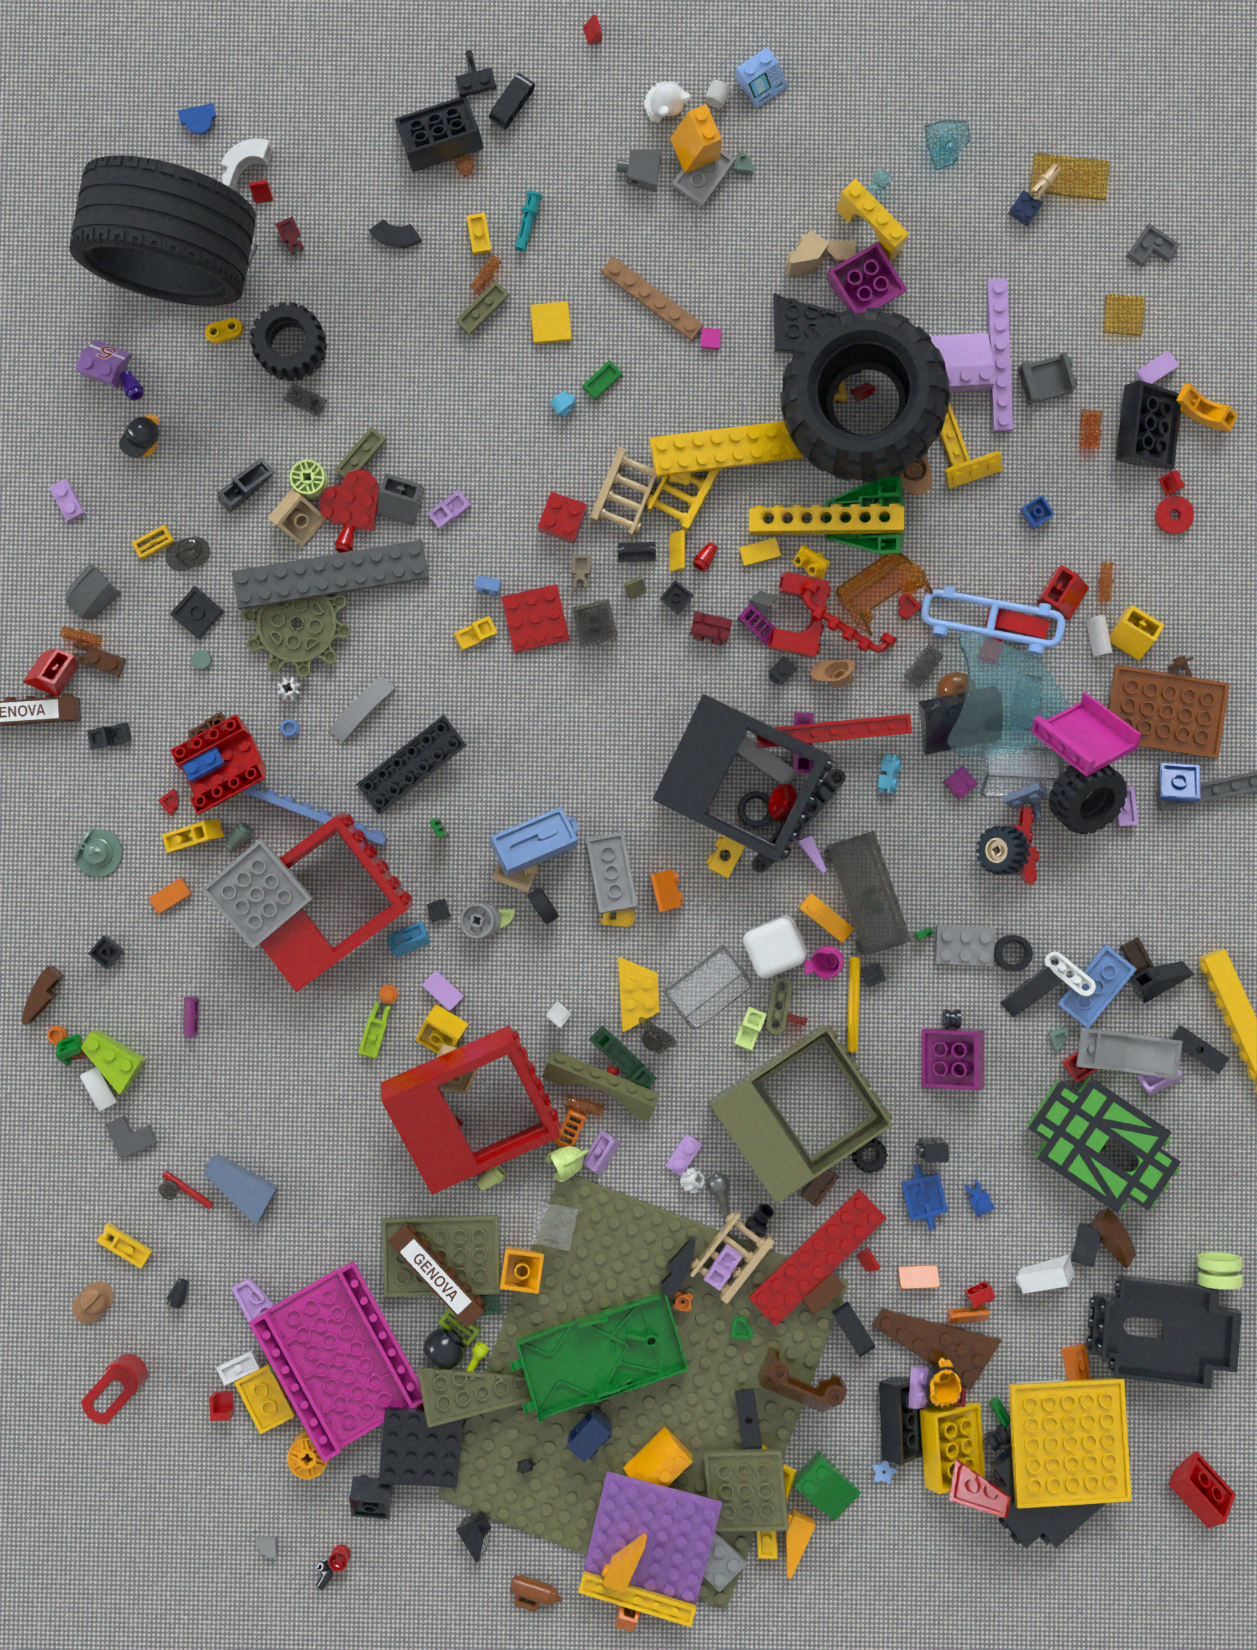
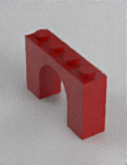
M790 572L781 574L778 593L798 597L803 600L805 592L803 586L807 580L812 581L820 589L816 595H811V600L814 604L823 607L827 612L828 606L825 604L826 599L829 598L831 593L830 581ZM811 617L808 627L803 632L772 629L767 649L808 658L815 657L820 651L821 644L818 642L819 636L824 631L823 618L821 621H817Z

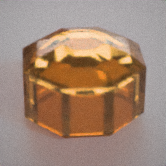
M465 155L459 157L456 162L458 174L464 177L472 175L475 169L472 158Z

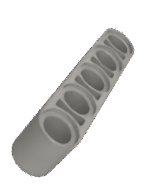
M747 735L744 736L736 754L779 785L791 784L798 773H793L792 767L765 748L757 749V743Z

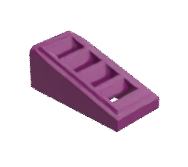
M751 603L737 618L765 645L769 641L771 630L776 628ZM752 612L753 616L747 621L745 618ZM758 617L759 621L752 626L751 623ZM763 622L765 625H764V627L758 632L756 629H757V628L759 627V625ZM769 627L771 630L764 637L762 634Z

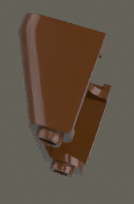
M773 1347L769 1348L758 1376L759 1383L763 1388L820 1412L828 1411L843 1402L848 1390L842 1376L832 1373L829 1379L824 1380L820 1378L817 1387L789 1376L787 1365L781 1362L779 1358L780 1351Z

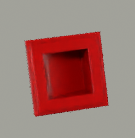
M595 14L592 15L583 28L589 45L601 42L602 30Z
M268 180L249 183L255 204L273 201L272 188Z
M866 382L850 391L855 401L859 402L873 395L876 388Z
M866 1248L856 1255L865 1271L880 1269V1265L870 1249Z

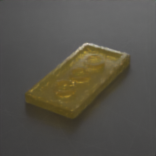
M1034 153L1030 190L1038 183V178L1045 174L1052 164H1057L1058 166L1054 172L1059 167H1061L1062 172L1053 181V185L1046 189L1043 194L1105 201L1110 161Z

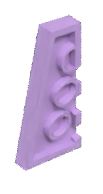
M250 1277L231 1288L248 1322L274 1305Z

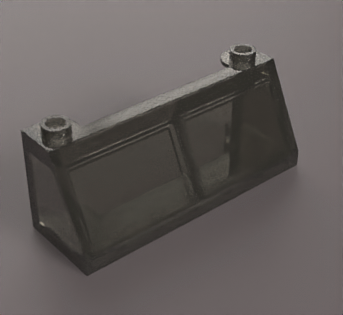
M874 830L825 846L824 854L826 860L831 861L834 866L858 936V941L855 942L858 953L861 952L862 955H868L912 942Z

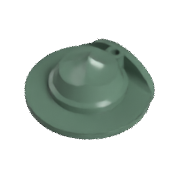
M90 829L81 840L75 852L74 861L84 873L90 876L102 877L109 875L117 869L122 860L123 851L121 843L113 833L107 830Z

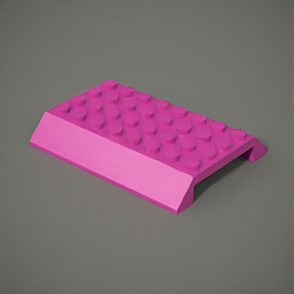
M354 1261L331 1271L266 1309L248 1322L323 1463L341 1453V1448L384 1423L385 1407L415 1408L423 1403L419 1380Z

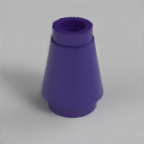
M129 370L122 372L120 376L126 397L132 401L142 398L144 388Z

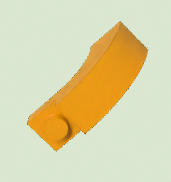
M1185 383L1176 400L1182 406L1180 411L1186 416L1216 430L1230 432L1238 417V414L1229 405L1218 404L1208 400L1192 384Z

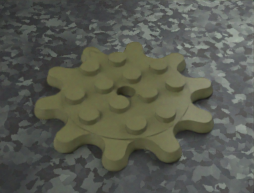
M336 595L334 597L320 596L260 606L257 609H245L242 614L243 619L246 622L255 624L257 627L256 635L247 641V648L254 652L260 649L268 650L270 659L267 667L271 672H278L285 663L291 662L295 665L299 676L307 677L311 673L310 665L313 659L321 658L327 664L335 663L337 654L332 649V641L339 637L347 638L351 634L350 626L340 623L336 618L337 612L346 606L347 600L343 595ZM299 618L302 620L303 625L295 629L292 623L295 619Z

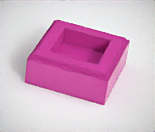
M702 328L700 348L719 350L721 329Z

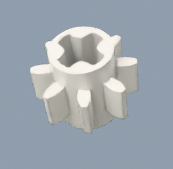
M284 677V682L277 684L280 687V691L277 693L279 695L284 694L283 699L286 701L288 697L295 700L297 694L301 695V692L298 691V687L301 684H294L295 678L293 677L290 681ZM287 686H288V687H292V688H293L292 692H291V691H287V690H286V687H287Z
M694 1168L687 1169V1172L682 1173L680 1183L684 1191L696 1193L698 1189L703 1188L704 1177L700 1170L695 1171Z

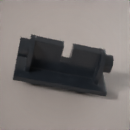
M656 542L618 543V562L656 561Z

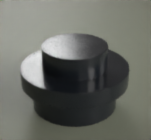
M532 1458L518 1461L517 1471L521 1470L522 1474L533 1471V1466L536 1463L533 1462Z

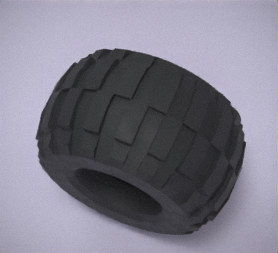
M866 308V312L853 313L852 309L838 313L839 318L828 323L826 320H823L813 327V333L806 340L802 338L794 349V356L791 362L787 363L782 377L781 410L785 426L799 452L809 460L810 464L820 471H826L834 475L835 478L845 481L853 479L862 480V482H874L878 478L889 475L893 477L904 472L905 468L914 462L917 463L928 453L929 447L938 439L943 429L946 414L948 413L950 396L949 377L940 349L934 346L927 332L920 326L915 327L909 322V318L895 312L893 315L882 313L880 308ZM861 370H874L883 373L894 383L899 395L898 410L891 423L883 430L868 435L856 434L844 428L837 420L833 407L835 392L840 383L850 374Z

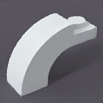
M248 139L233 146L221 162L225 170L221 177V183L235 191L240 174L246 167L253 164L267 166L273 151L270 141L266 139Z

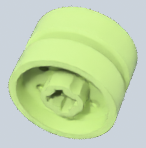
M301 460L290 471L292 487L306 499L321 497L329 485L326 472L313 460Z

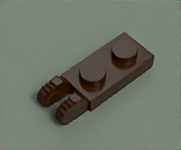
M76 642L73 643L75 648L86 651L84 658L72 653L75 656V660L120 677L126 661L125 658L91 646L87 647Z

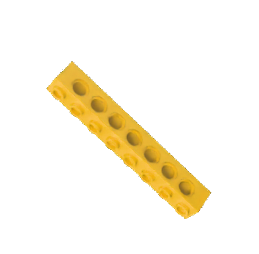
M817 504L811 505V508H804L803 505H793L792 508L774 505L773 508H765L763 505H756L754 508H749L750 535L904 534V506H901V504H889V507H881V504H870L869 507H862L861 504H851L850 507H842L840 504H833L831 507H823V505ZM887 514L890 516V520L888 522H881L879 520L880 516ZM790 515L793 517L792 522L784 523L783 518ZM806 515H810L812 517V521L810 523H804L802 522V518ZM824 515L832 517L829 523H823L821 518ZM843 515L851 517L848 523H843L840 519ZM862 515H869L871 517L869 522L863 523L860 521ZM766 516H773L774 520L772 523L766 524L764 518Z

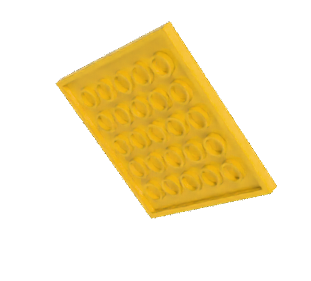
M1123 1378L1008 1384L1016 1508L1132 1501L1125 1383Z

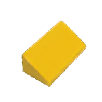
M684 530L673 532L669 536V570L671 572H683L685 570Z

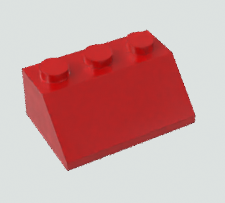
M1195 1451L1173 1471L1168 1485L1207 1528L1225 1524L1236 1494L1206 1460Z

